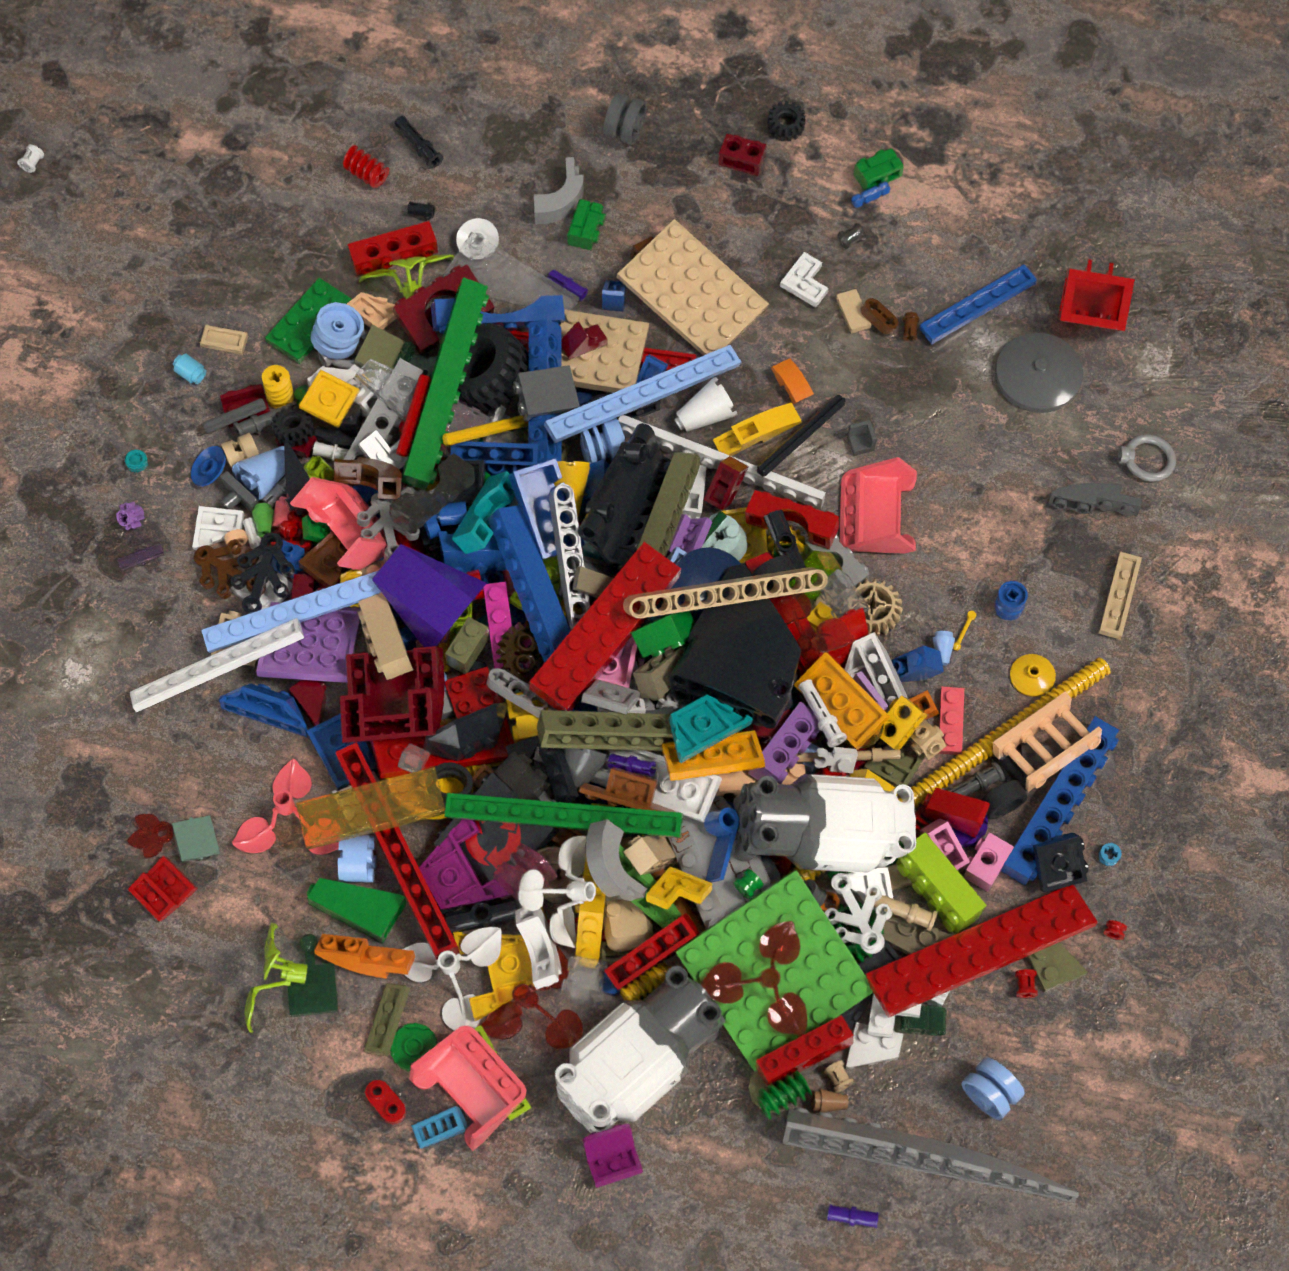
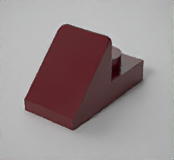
M579 321L561 339V349L568 360L608 344V339L598 324L584 329Z

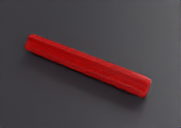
M421 374L418 378L396 454L399 456L407 457L431 381L429 376Z

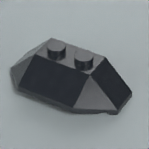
M496 703L439 728L435 735L425 736L424 752L459 761L464 758L469 759L482 750L492 749L497 744L508 707L507 703Z

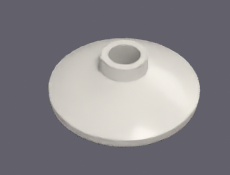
M476 218L465 222L460 227L456 241L460 252L465 257L471 260H483L490 257L496 251L499 235L491 222ZM477 239H482L483 241L481 244H475V241Z

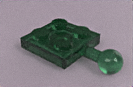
M305 934L299 941L301 950L305 952L307 975L304 984L291 982L290 986H288L290 1017L339 1012L335 964L315 965L314 950L318 944V939L313 934Z

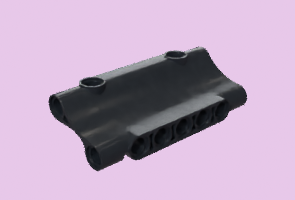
M644 423L636 426L628 442L620 444L618 452L592 498L586 505V517L578 529L579 536L599 552L605 560L610 573L615 577L637 551L672 460L662 454L658 448L653 428Z

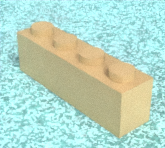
M382 592L358 601L361 611H358L362 625L365 623L367 625L363 627L367 640H372V643H369L373 657H378V659L374 660L378 672H383L386 679L389 680L412 671L413 668L391 606Z
M637 836L628 843L630 847L624 851L640 875L668 869L678 863L668 837Z

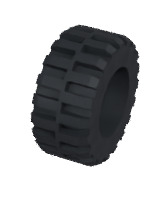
M493 323L480 324L475 329V333H478L474 346L470 345L469 352L472 353L470 362L463 369V372H466L462 385L459 384L457 391L460 392L459 399L468 407L474 410L485 411L491 410V407L493 409L501 407L502 403L506 404L511 400L510 398L515 395L513 382L518 373L529 371L527 366L529 365V356L523 344L505 327ZM494 358V361L488 368V370L484 372L482 375L478 376L482 367L489 360Z

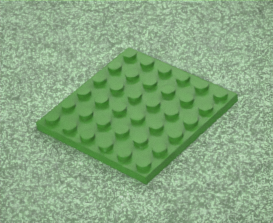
M795 869L675 950V953L693 980L698 982L711 997V1001L718 1004L721 1008V1015L725 1019L724 1027L753 1071H757V1059L828 1023L873 993L865 974Z

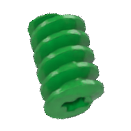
M794 1071L793 1078L786 1075L784 1082L781 1080L776 1081V1087L772 1084L767 1085V1092L764 1089H759L757 1100L765 1116L771 1120L770 1111L773 1110L777 1115H780V1106L788 1111L789 1101L794 1106H797V1097L805 1102V1093H808L810 1096H812V1093L803 1075L799 1071Z

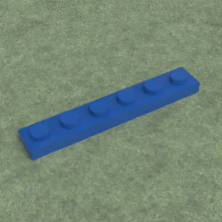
M1023 264L920 324L919 329L929 342L933 344L1035 285L1037 279L1026 265Z

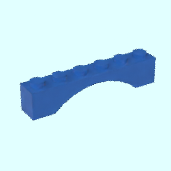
M563 295L541 296L526 308L511 313L494 314L480 312L483 314L481 324L493 323L501 325L508 331H515L517 328H525V330L529 331L530 322L549 319L559 326L565 321ZM434 299L431 305L433 331H440V333L444 334L454 299Z

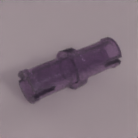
M160 542L144 549H135L136 552L117 558L121 571H124L139 564L143 566L147 561L164 556V552Z

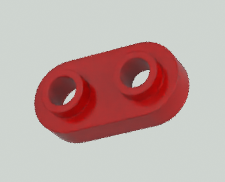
M374 1080L367 1085L365 1090L366 1098L379 1115L389 1124L400 1123L405 1118L406 1108L394 1091L382 1080ZM376 1088H380L382 1090V1093L380 1095H374L373 1091ZM392 1106L398 1108L394 1114L389 1113V1108Z

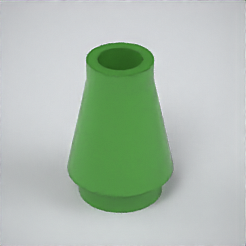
M268 503L256 504L252 510V516L259 537H263L266 533L271 532L274 510Z

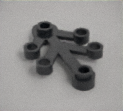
M266 533L258 547L246 554H240L237 558L239 566L248 570L231 578V584L235 589H243L246 581L257 575L251 595L246 596L242 601V608L247 614L262 609L260 597L267 577L272 583L273 591L277 597L284 598L288 595V587L280 581L271 566L274 555L280 564V571L283 576L290 577L295 572L294 566L291 562L287 561L281 551L283 540L277 533ZM271 542H276L274 546L269 547ZM263 555L261 562L251 567L252 560ZM243 559H248L247 563L241 564ZM286 567H291L288 572H284ZM242 579L240 584L235 585L236 580ZM284 587V591L278 593V589ZM257 604L255 609L250 610L251 605Z

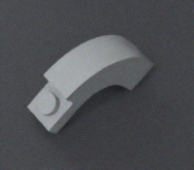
M574 157L566 158V182L560 190L551 194L534 195L535 224H548L566 218L576 209L578 201L582 199L584 177L579 175V165H574Z
M607 819L590 824L586 839V858L590 873L600 890L608 897L620 895L622 899L627 901L645 897L647 888L630 877L624 871L620 862L619 846L624 831Z

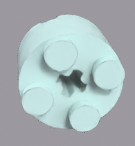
M718 513L712 514L709 519L712 521ZM726 515L725 520L707 539L702 548L712 547L721 549L739 561L747 551V536L735 519Z

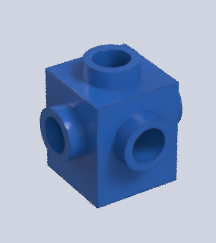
M283 540L281 551L287 561L291 562L294 566V574H298L299 571H303L299 567L298 561L305 556L304 548ZM273 555L271 566L274 571L282 574L280 564ZM286 567L284 572H288L291 567Z

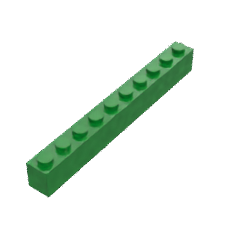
M463 277L458 285L431 375L429 388L401 475L402 483L426 490L428 485H433L437 472L433 470L435 464L440 463L443 454L442 451H439L441 443L444 444L442 436L449 433L445 430L447 424H451L455 412L451 411L452 406L457 404L460 397V392L457 389L459 384L462 385L466 372H463L465 365L468 366L472 353L469 352L470 345L474 346L478 333H475L476 326H480L483 319V314L480 313L481 308L486 307L489 295L486 294L488 286Z

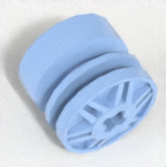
M617 418L602 423V433H599L596 426L590 428L591 436L588 430L580 433L582 455L585 462L590 464L603 459L606 460L607 458L612 462L619 450L620 444L626 442Z

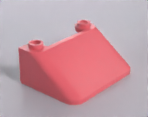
M899 457L847 471L841 479L840 543L854 552L905 554L916 551L915 539L908 534L900 535L901 492L911 491L914 488L917 471Z
M461 1026L412 1064L410 1068L409 1079L417 1088L423 1090L430 1089L438 1082L473 1122L464 1134L465 1143L472 1151L479 1147L526 1096L525 1085L479 1033L470 1026Z

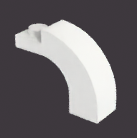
M524 908L515 910L516 926L526 943L530 955L532 980L535 988L547 987L558 982L559 974H562L560 959L555 941L551 937L549 925L541 908L536 911H529Z

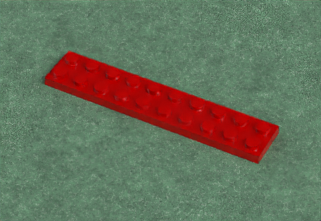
M1071 885L866 973L865 976L870 988L889 1018L1095 927L1098 921L1076 887Z

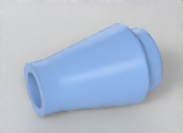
M936 631L935 637L932 638L934 649L941 652L942 664L946 666L950 664L955 638L950 631Z

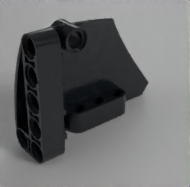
M743 563L729 567L721 581L753 575ZM750 583L745 586L744 592L746 595L752 590ZM729 587L723 589V598L729 595ZM769 598L705 608L690 632L688 646L669 676L672 696L678 702L689 705L703 696L709 695L720 703L733 707V712L742 717L750 716L753 719L752 724L770 729L775 728L784 711L790 709L793 704L791 691L801 656V648Z

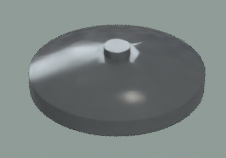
M1029 333L1013 339L1002 349L997 360L995 376L1000 391L1012 404L1026 411L1048 413L1065 407L1076 397L1083 380V366L1076 351L1064 340L1050 334Z

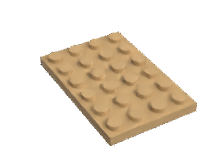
M675 219L616 276L703 356L730 345L769 305L768 302Z

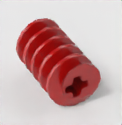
M357 145L351 146L344 157L343 168L356 175L357 178L363 180L372 188L380 187L389 175V167L384 168L383 162L378 163V159L375 157L371 159V155L369 153L365 154L363 149L358 150Z

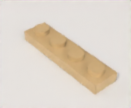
M1124 552L1119 553L1098 634L1121 640L1142 557Z

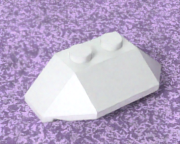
M875 632L854 641L844 670L852 678L856 673L862 671L887 703L888 708L886 712L888 713L890 710L889 705L895 698H899L901 695L907 698L893 663ZM905 707L902 710L901 716L903 719L910 715L909 707Z

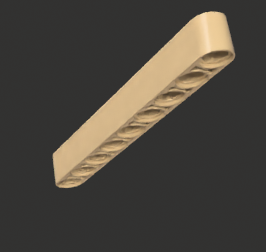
M813 567L634 594L625 599L623 608L627 614L635 618H646L817 591L826 586L828 578L826 573L820 569ZM816 573L817 581L811 584V576ZM791 577H795V585L790 588L789 580ZM773 580L774 586L772 590L768 591L766 588L767 583ZM750 583L752 590L746 595L744 589ZM729 587V595L723 598V589ZM706 590L708 593L707 599L701 602L700 594ZM684 594L685 602L682 605H678V597ZM662 597L663 604L660 608L656 609L655 601ZM636 601H640V609L637 612H633V604Z

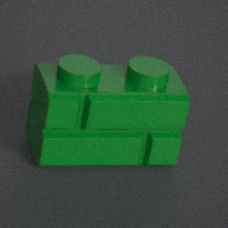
M893 148L886 151L882 149L876 152L873 157L860 159L855 164L854 177L865 191L873 186L878 187V184L882 182L889 183L902 177L904 165L899 157H897Z
M582 199L578 201L567 233L568 245L592 250L594 243L598 244L600 238V231L598 230L600 226H604L606 220L602 204L590 203V201Z

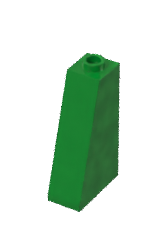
M319 878L316 884L312 883L307 891V899L310 906L381 944L385 942L407 905L405 896L323 878Z

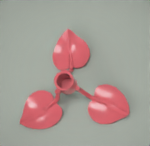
M292 759L280 770L273 783V802L275 808L272 809L271 824L269 825L268 821L261 817L248 819L239 828L232 844L237 849L247 853H261L268 850L276 841V836L272 829L275 827L278 813L285 816L294 813L305 828L310 831L305 836V845L310 852L316 855H325L338 850L340 836L344 834L341 828L330 819H318L312 828L298 812L293 798L299 799L304 797L310 791L312 781L308 772L295 759Z

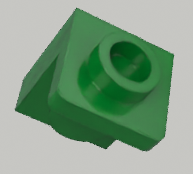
M309 515L302 518L303 539L313 541L314 548L330 534L329 526L327 523L314 522Z

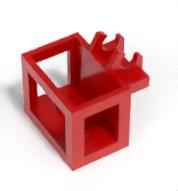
M1088 259L1085 271L1067 268L1057 320L1125 331L1135 279L1113 276L1114 263H1109L1106 274L1091 272L1093 261L1091 259Z

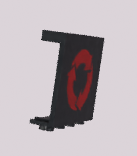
M496 772L487 774L481 781L482 786L477 792L474 791L470 794L522 799L501 779L503 775ZM451 818L452 822L438 832V839L433 844L436 847L440 846L448 836V833L462 819ZM474 820L481 832L462 842L460 846L482 886L501 874H505L509 883L513 886L527 870L531 857L539 850L544 849L559 832L560 828ZM503 897L495 898L492 900H502Z

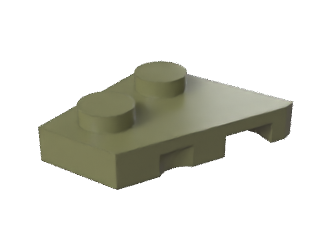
M900 752V759L882 760V762L868 760L863 769H869L895 788L902 784L908 786L925 756L922 754L920 756L917 755V757L904 756V753Z

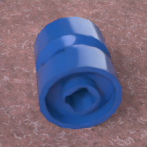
M1008 581L1001 585L994 607L996 614L1000 618L1011 621L1021 616L1028 598V592L1023 584L1017 581Z

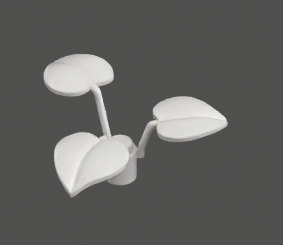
M587 836L571 837L560 848L559 866L561 869L566 870L565 875L568 878L574 880L568 884L566 889H543V877L537 870L526 871L519 885V902L524 909L529 911H536L542 907V893L567 894L573 900L557 908L558 913H554L550 920L552 939L560 945L576 948L575 919L571 906L578 903L583 904L584 901H592L596 894L594 883L585 882L584 878H578L584 870Z
M481 928L465 936L461 943V949L467 956L455 955L452 951H444L436 960L428 943H416L404 948V950H413L415 953V959L409 974L405 975L414 982L428 981L432 976L433 969H438L439 966L446 975H450L458 998H452L445 1003L442 1009V1017L445 1024L453 1031L461 1026L476 1028L480 1020L474 1021L469 998L475 997V995L469 994L462 997L455 974L460 969L459 961L471 959L479 967L493 964L501 952L502 931L500 928Z

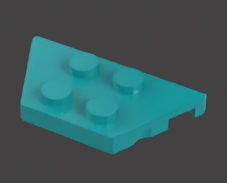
M705 695L672 713L669 722L679 762L682 763L746 728L751 725L753 719L748 715L745 718L733 712V707L722 704L709 695Z

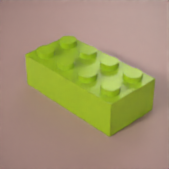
M926 832L916 839V847L913 851L898 858L896 864L900 874L911 880L915 892L927 900V905L932 912L934 910L937 911V914L943 920V925L949 932L958 934L979 919L987 905Z

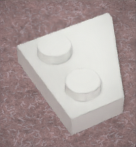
M199 506L192 548L197 550L201 546H210L225 540L224 536L226 533L242 529L244 512Z
M888 867L874 869L869 873H845L852 881V892L863 905L866 890L870 885H877L882 891V895L893 898ZM884 910L881 911V915H884V914L887 913V912L884 911Z

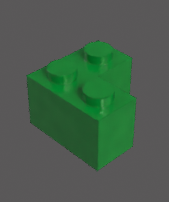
M689 611L665 614L637 628L631 634L642 657L652 655V658L663 654L665 652L664 648L671 646L672 649H675L688 641L695 622Z

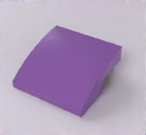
M682 514L666 558L675 547L687 553L702 548L712 521L708 517L690 519L686 514Z

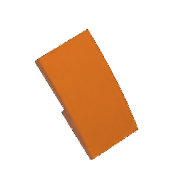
M790 358L771 367L780 387L784 385L793 404L814 395L804 375Z

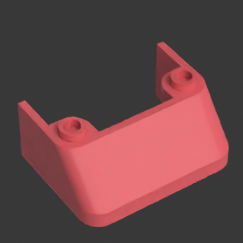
M311 477L290 502L294 507L307 509L309 517L314 522L327 523L348 551L337 562L340 567L362 570L384 557L387 543L383 529L374 539L360 537L361 531L365 528H370L379 518L375 515L370 519V524L366 527L357 524V514L361 511H367L370 507L351 486Z

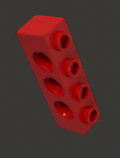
M430 221L349 243L348 250L356 276L376 270L391 268L394 265H390L389 262L394 260L432 256L438 253V246Z
M685 913L604 971L617 990H619L698 935L700 931L689 915Z
M841 1015L757 1059L756 1069L766 1087L769 1084L775 1086L776 1081H784L786 1075L792 1077L794 1071L802 1072L853 1045L854 1035Z

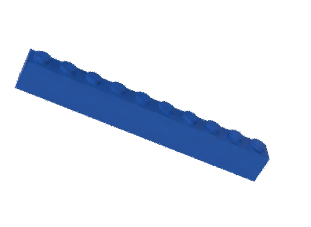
M521 505L498 508L488 518L489 526L494 532L498 549L501 551L506 569L510 574L514 589L520 599L522 610L527 617L530 630L534 635L538 650L545 663L571 630ZM581 699L572 710L597 712V707L581 702Z

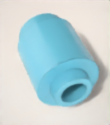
M188 354L178 355L173 362L174 372L190 383L199 384L206 375L207 371L204 369V366Z

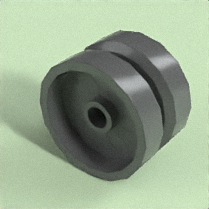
M617 92L606 114L603 127L604 136L611 139H616L620 136L623 143L633 145L638 139L644 124L647 102L639 98H634L630 102L629 95Z

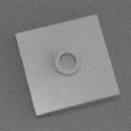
M597 679L583 693L581 702L626 715L639 700L640 692Z

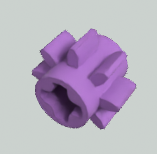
M135 501L119 505L121 510L116 513L119 525L125 527L126 530L142 526L140 521L145 519L142 507L135 505Z

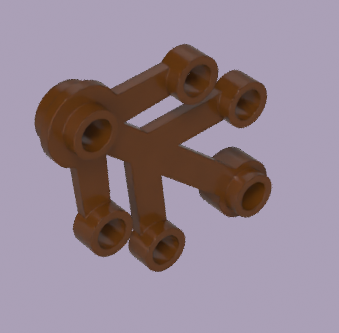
M231 540L227 546L216 549L208 545L201 546L194 553L195 562L202 568V576L199 582L204 589L209 590L214 587L215 580L211 576V566L217 568L219 586L216 592L221 599H228L232 594L228 583V575L233 577L243 572L235 568L239 566L237 563L238 557L223 561L218 557L228 554H240L242 545L238 540ZM259 557L252 560V565L259 561ZM243 559L241 564L247 563L248 559ZM257 576L246 581V588L250 594L252 593ZM264 584L262 594L266 591V584Z

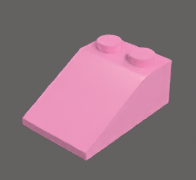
M633 636L600 675L599 680L630 688L638 656V646Z

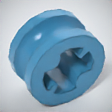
M1114 843L1105 844L1098 854L1100 862L1106 866L1115 865L1122 855L1120 848ZM1108 850H1112V854L1116 855V857L1113 856L1112 859H1108V855L1104 854V852L1107 853Z

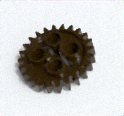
M526 621L523 624L518 622L501 636L502 639L497 644L501 648L496 651V654L501 655V657L496 662L503 664V667L500 669L507 671L530 685V680L539 671L540 667L543 666L544 660L538 650L534 635L530 630L529 622Z

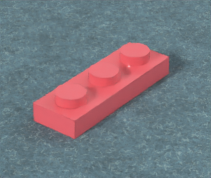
M941 687L939 728L944 734L942 739L947 746L938 754L958 755L962 752L964 688Z

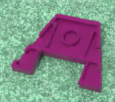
M462 819L448 833V836L440 846L438 845L419 867L442 910L515 893L505 874H501L482 886L460 846L462 842L481 832L474 820Z

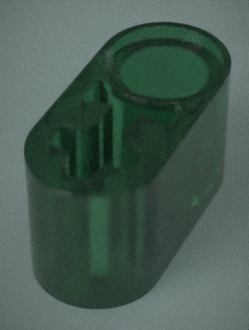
M921 1005L920 1018L901 1016L900 1031L907 1034L945 1035L947 1009L938 1006Z

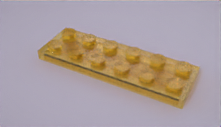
M435 767L296 803L307 850L445 814V806Z

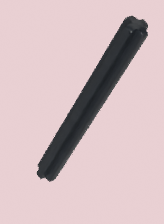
M836 395L763 460L757 466V473L762 477L768 475L845 405V398L841 395Z

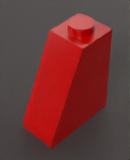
M935 788L933 794L928 793L923 803V806L926 807L924 815L934 820L940 818L948 821L952 828L976 838L990 803Z

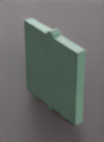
M210 815L194 819L190 817L189 820L172 823L181 862L194 859L202 860L204 857L220 854Z

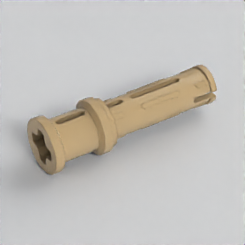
M874 891L871 892V896H874V895L877 894V892H874ZM882 895L874 904L876 908L880 904H887L892 910V914L905 918L908 924L915 923L926 927V930L929 932L937 916V911L935 910L931 912L920 908L916 903L909 905Z

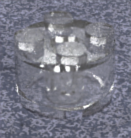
M571 956L569 958L568 978L563 980L561 992L566 994L565 1000L568 1004L598 1009L597 1004L601 1005L605 995L602 989L604 970L608 968L606 961L581 956Z

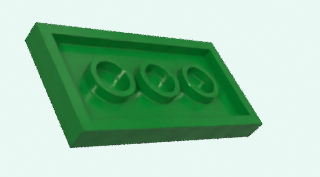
M318 278L270 331L265 340L268 344L300 364L314 349L311 342V331L320 309L327 304L335 302L347 304L352 298L321 278Z

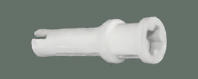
M809 679L802 682L798 688L816 716L818 729L825 734L828 746L832 748L840 745L847 739V735L840 730L837 718L834 715H830L812 680Z

